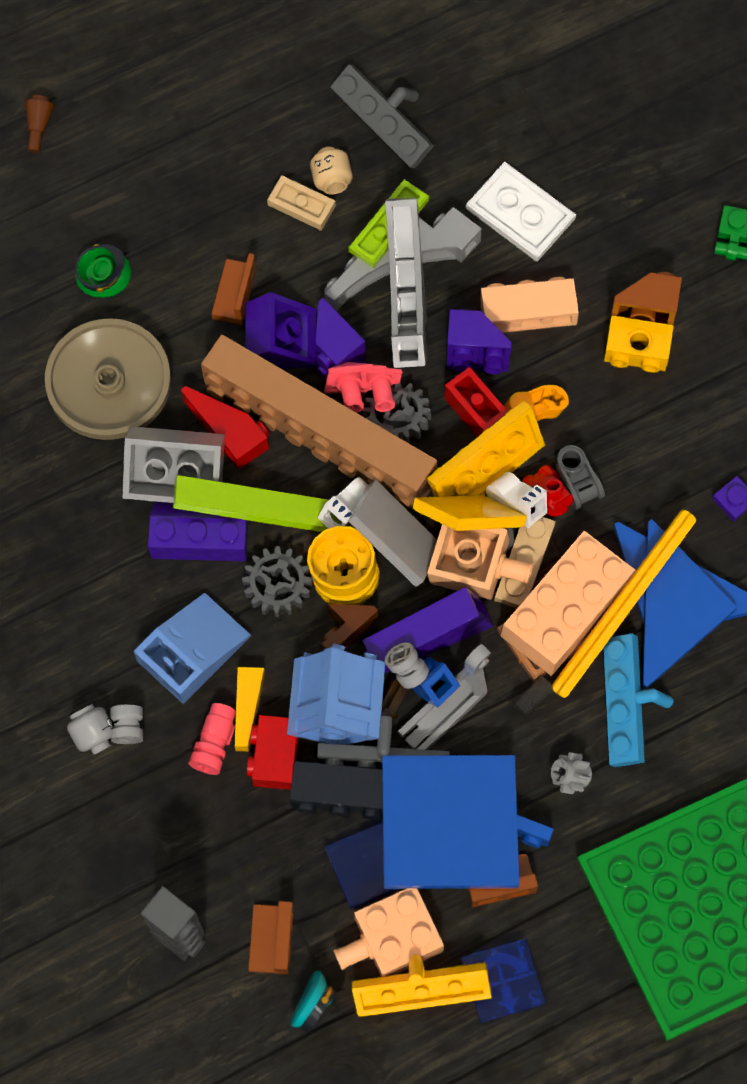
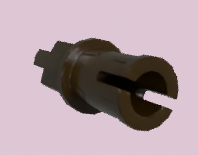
M397 679L390 681L382 696L381 716H390L392 719H396L398 716L396 711L408 689L403 688Z

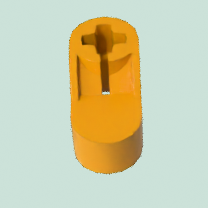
M542 385L528 392L514 393L504 404V407L509 411L524 400L532 407L535 418L539 421L558 417L568 406L569 397L559 386Z

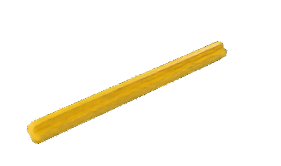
M684 509L678 513L551 685L555 693L563 698L569 695L696 523V518L693 514Z

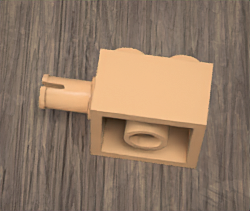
M442 524L427 575L430 584L456 591L466 587L477 596L492 600L497 581L501 576L529 584L534 565L506 558V551L510 541L507 529L456 531Z
M405 889L355 912V921L361 932V939L333 950L342 970L369 957L374 960L381 977H386L408 969L409 959L412 955H420L423 961L443 953L444 945L418 889Z

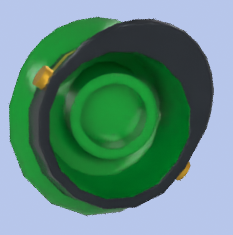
M95 244L93 247L83 251L76 260L75 278L77 284L84 293L92 297L106 298L114 296L124 290L130 281L131 268L129 261L117 246Z

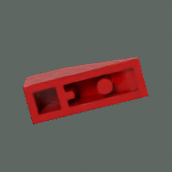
M187 386L181 389L183 402L209 433L225 434L224 452L238 470L269 449L267 438L269 432L261 421L254 422L249 414Z

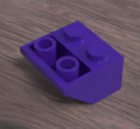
M450 309L447 368L460 373L469 367L472 370H484L488 374L509 372L511 341L482 311Z

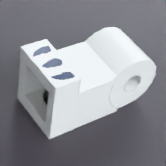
M503 473L486 487V494L489 498L527 515L525 523L527 528H530L547 513L546 490L538 485L532 488L526 483L520 482L513 473ZM531 507L535 509V512L532 514Z
M360 477L354 479L336 497L333 496L326 502L318 519L328 528L336 526L350 527L352 524L348 520L368 484ZM331 512L342 521V524L332 520Z

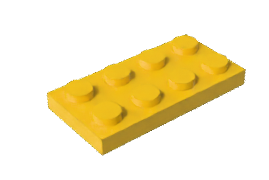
M523 400L515 408L509 410L494 425L483 431L468 446L462 448L443 466L437 468L427 478L434 497L485 495L488 485L503 473H512L543 448L545 443L532 407Z

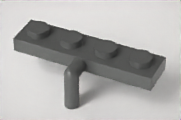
M351 64L344 69L331 85V88L411 168H416L434 147L397 109L403 100L415 102L418 99V92L416 90L399 87L387 99Z
M380 716L377 747L318 743L317 757L319 764L351 765L360 768L376 769V767H382V756H450V751L390 748L392 717Z

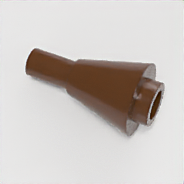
M33 95L31 99L25 100L28 131L30 132L28 151L33 153L40 152L41 137L55 107L53 103L49 102L48 97Z

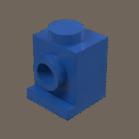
M427 657L424 662L429 668L428 676L420 685L412 689L419 697L438 708L461 685L443 662L438 663L432 658ZM439 680L442 681L444 684L434 693L431 688Z

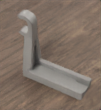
M480 644L465 660L464 669L455 677L461 686L438 708L428 702L398 731V735L403 739L417 726L405 739V742L412 749L429 750L487 694L483 668L488 664L489 660L487 657L491 652L483 644Z

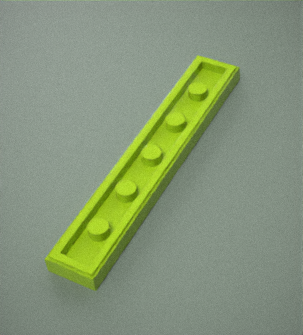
M177 475L174 482V509L317 532L329 529L318 519L324 505L329 501L327 499ZM331 512L332 520L342 524V521Z

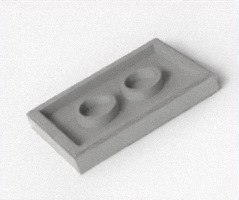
M375 479L368 484L348 521L413 585L418 586L427 576L437 539Z

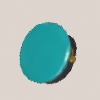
M315 971L310 977L290 1018L291 1027H299L308 1033L323 1011L345 991V988L335 990L327 984L325 976L321 971Z

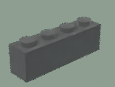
M165 887L159 890L141 912L152 935L183 961L189 955L192 958L195 957L204 946L205 941L203 937L205 933L195 911Z

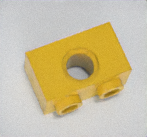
M612 316L604 362H610L613 366L620 368L628 366L641 367L642 370L652 373L666 371L674 325ZM641 343L645 346V349L636 350L631 344Z

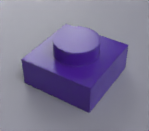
M738 476L719 490L712 499L733 522L747 512V486Z

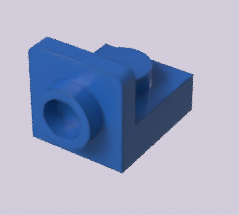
M517 815L518 836L522 837L521 842L534 848H540L541 845L548 847L554 829Z

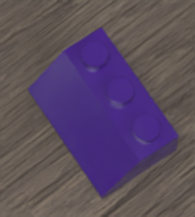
M154 501L150 514L148 541L151 558L247 561L249 520L174 509L173 503Z

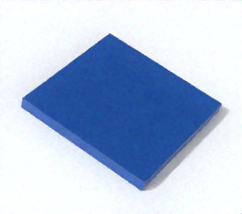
M515 755L382 756L384 889L519 888Z

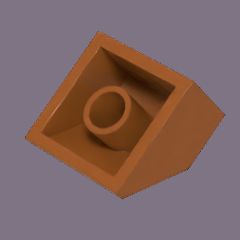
M669 272L649 273L615 296L611 317L619 316L673 325L682 278L675 277Z

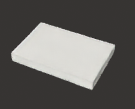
M506 162L498 168L466 204L468 211L536 262L539 261L576 218L575 213Z

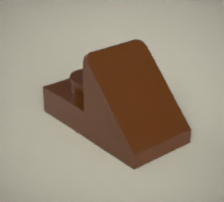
M329 604V614L341 627L335 626L323 637L322 650L324 651V649L332 647L333 643L345 646L346 649L379 619L378 609L370 605Z

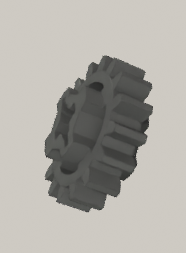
M401 383L395 384V388H391L395 407L390 411H377L374 399L366 398V408L362 410L363 417L409 444L410 437L414 436L420 439V429L428 430L429 428L428 420H431L429 399L423 398V391L421 389L413 392V384L411 383L405 388H401ZM410 405H414L418 412H415L414 407ZM376 416H379L380 421H382L383 424H381V423L378 421V419H377Z
M276 546L274 554H270L265 548L263 549V558L260 559L256 555L252 556L254 567L250 565L245 566V573L249 575L242 578L243 585L248 587L244 590L246 598L253 597L251 601L253 608L261 604L262 614L264 615L270 609L274 610L275 617H279L280 610L285 609L288 615H291V606L296 605L302 608L303 602L301 597H310V591L305 588L312 586V578L306 577L311 573L309 566H302L304 560L301 555L294 559L293 550L290 548L285 554H281L279 546ZM291 568L297 573L299 582L295 578L290 577ZM279 577L283 578V583L278 582L276 586L272 585V581H277ZM256 581L259 582V585L265 587L264 596L258 591ZM289 596V597L286 598V599L278 600V599H281V598H283V597Z

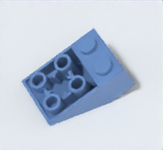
M204 593L157 627L134 650L137 662L184 704L251 635Z

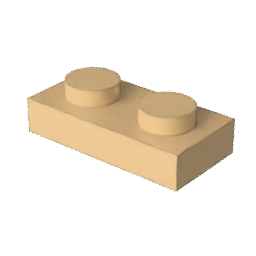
M284 176L280 177L267 199L268 206L321 231L336 207L335 200Z

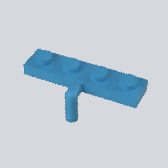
M626 634L611 637L603 647L609 765L621 767L645 763L642 704L653 702L664 708H670L673 705V698L656 689L641 691L638 636Z

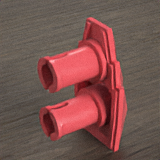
M346 362L329 368L324 392L342 393L344 406L359 413L364 409L361 393L372 390L375 409L379 412H387L395 407L390 385L400 383L402 369Z

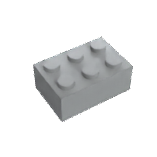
M130 426L125 437L123 499L173 503L174 482L177 475L223 482L225 434Z

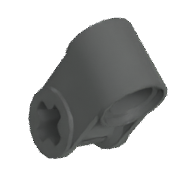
M574 445L562 448L557 456L555 471L559 474L562 484L573 496L571 506L577 510L581 508V504L596 497L599 499L604 498L605 492L601 481L593 471L583 450ZM567 458L574 459L578 463V467L573 469L567 468L562 461Z

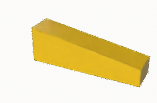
M238 667L235 726L236 751H249L252 725L255 724L265 676L264 668Z

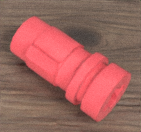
M213 703L211 705L200 734V741L195 743V752H192L189 760V765L192 768L207 774H220L223 765L221 760L225 759L226 756L224 748L230 744L235 729L233 724L236 716L235 709L220 703Z

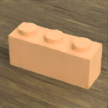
M554 277L545 282L524 280L516 285L507 286L495 283L488 285L486 288H481V310L502 333L577 325L579 311L574 278Z

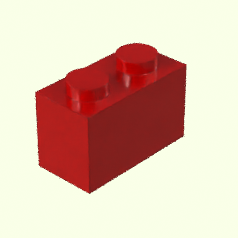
M470 367L445 385L444 399L476 437H479L483 431L494 425L508 412Z
M259 715L258 725H252L251 744L256 745L255 757L249 756L247 776H252L254 787L291 790L298 737L287 735L289 718Z

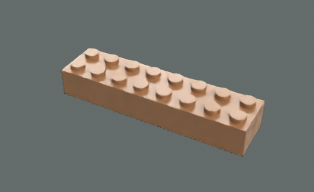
M221 334L201 363L205 388H207L206 391L218 400L224 398L233 403L232 406L247 414L250 413L258 418L268 430L274 431L277 429L285 434V438L298 447L304 445L311 449L312 454L319 460L333 462L339 466L338 469L350 478L360 477L367 484L376 479L406 510L411 508L415 511L413 509L415 498L427 497L431 491L427 478L437 469L436 459Z

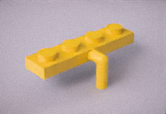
M415 954L409 959V973L352 981V991L358 1017L492 998L486 962L425 971L422 957Z

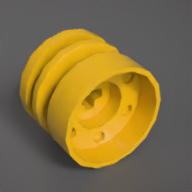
M349 526L332 527L315 537L308 549L307 563L317 593L329 604H363L373 595L379 583L380 572L372 544L357 529ZM349 569L348 575L342 576L343 570Z

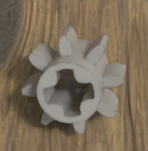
M569 752L568 756L559 755V759L553 763L551 777L554 785L561 786L560 792L574 794L575 791L583 792L584 787L590 783L592 771L589 766L590 762L582 761V754Z

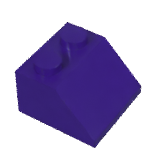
M272 292L247 302L245 348L279 368L316 367V309Z
M322 298L318 302L316 360L317 372L326 381L329 368L346 362L366 363L365 340Z

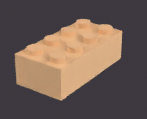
M583 531L504 623L501 637L552 676L607 611L633 576L635 569L586 531Z

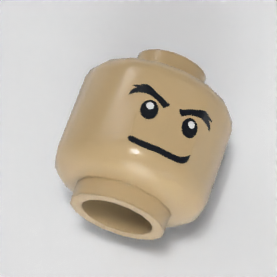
M324 147L311 159L310 168L314 184L317 189L324 191L326 194L341 193L352 181L353 174L349 158L344 151L334 147Z

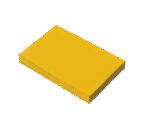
M484 495L415 498L413 505L415 511L456 531L517 528L525 526L527 515Z

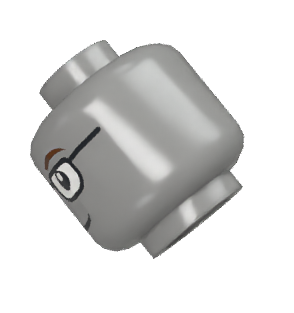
M91 704L69 716L71 721L67 725V730L79 751L85 752L91 749L95 755L111 746L108 740L112 737L114 726L104 708H95Z

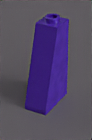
M465 587L364 639L363 642L367 650L363 651V654L366 652L377 655V660L384 661L387 653L394 646L406 642L413 645L418 653L417 658H422L485 631L494 625L481 598ZM386 664L384 674L390 671Z

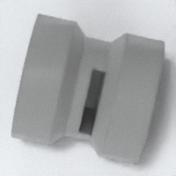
M406 642L394 646L387 653L384 661L389 670L396 673V679L403 688L410 689L420 685L426 679L429 668L421 658H417L418 653L413 645Z
M117 705L111 708V720L115 723L112 729L111 742L117 744H136L143 741V729L140 728L138 723L143 719V707L137 705Z

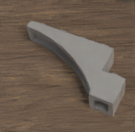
M417 197L386 199L391 286V340L394 368L425 366L428 358L425 333L427 311Z
M454 207L447 214L442 213L439 215L432 227L419 218L423 263L457 259L462 263L481 242V228ZM389 250L375 268H372L356 256L352 257L345 267V272L338 279L336 277L333 278L326 286L325 300L337 311L362 289L389 275Z

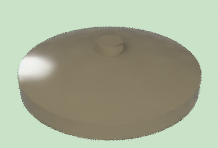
M120 319L94 320L71 330L54 347L45 370L46 393L57 417L73 431L94 439H120L126 437L130 426L147 427L164 408L171 388L169 362L159 341L143 327Z

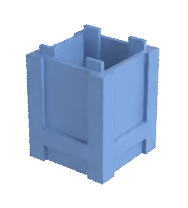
M335 643L332 644V647L324 649L322 652L316 654L305 652L303 657L295 658L287 735L302 737L325 744L341 745L379 739L385 662L377 660V655L367 652L364 653V657L344 652L345 646Z

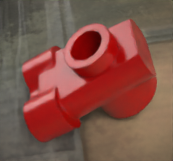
M544 465L535 475H528L522 480V482L532 488L538 485L546 490L547 514L550 516L563 515L573 502V496L559 480V474L550 465Z

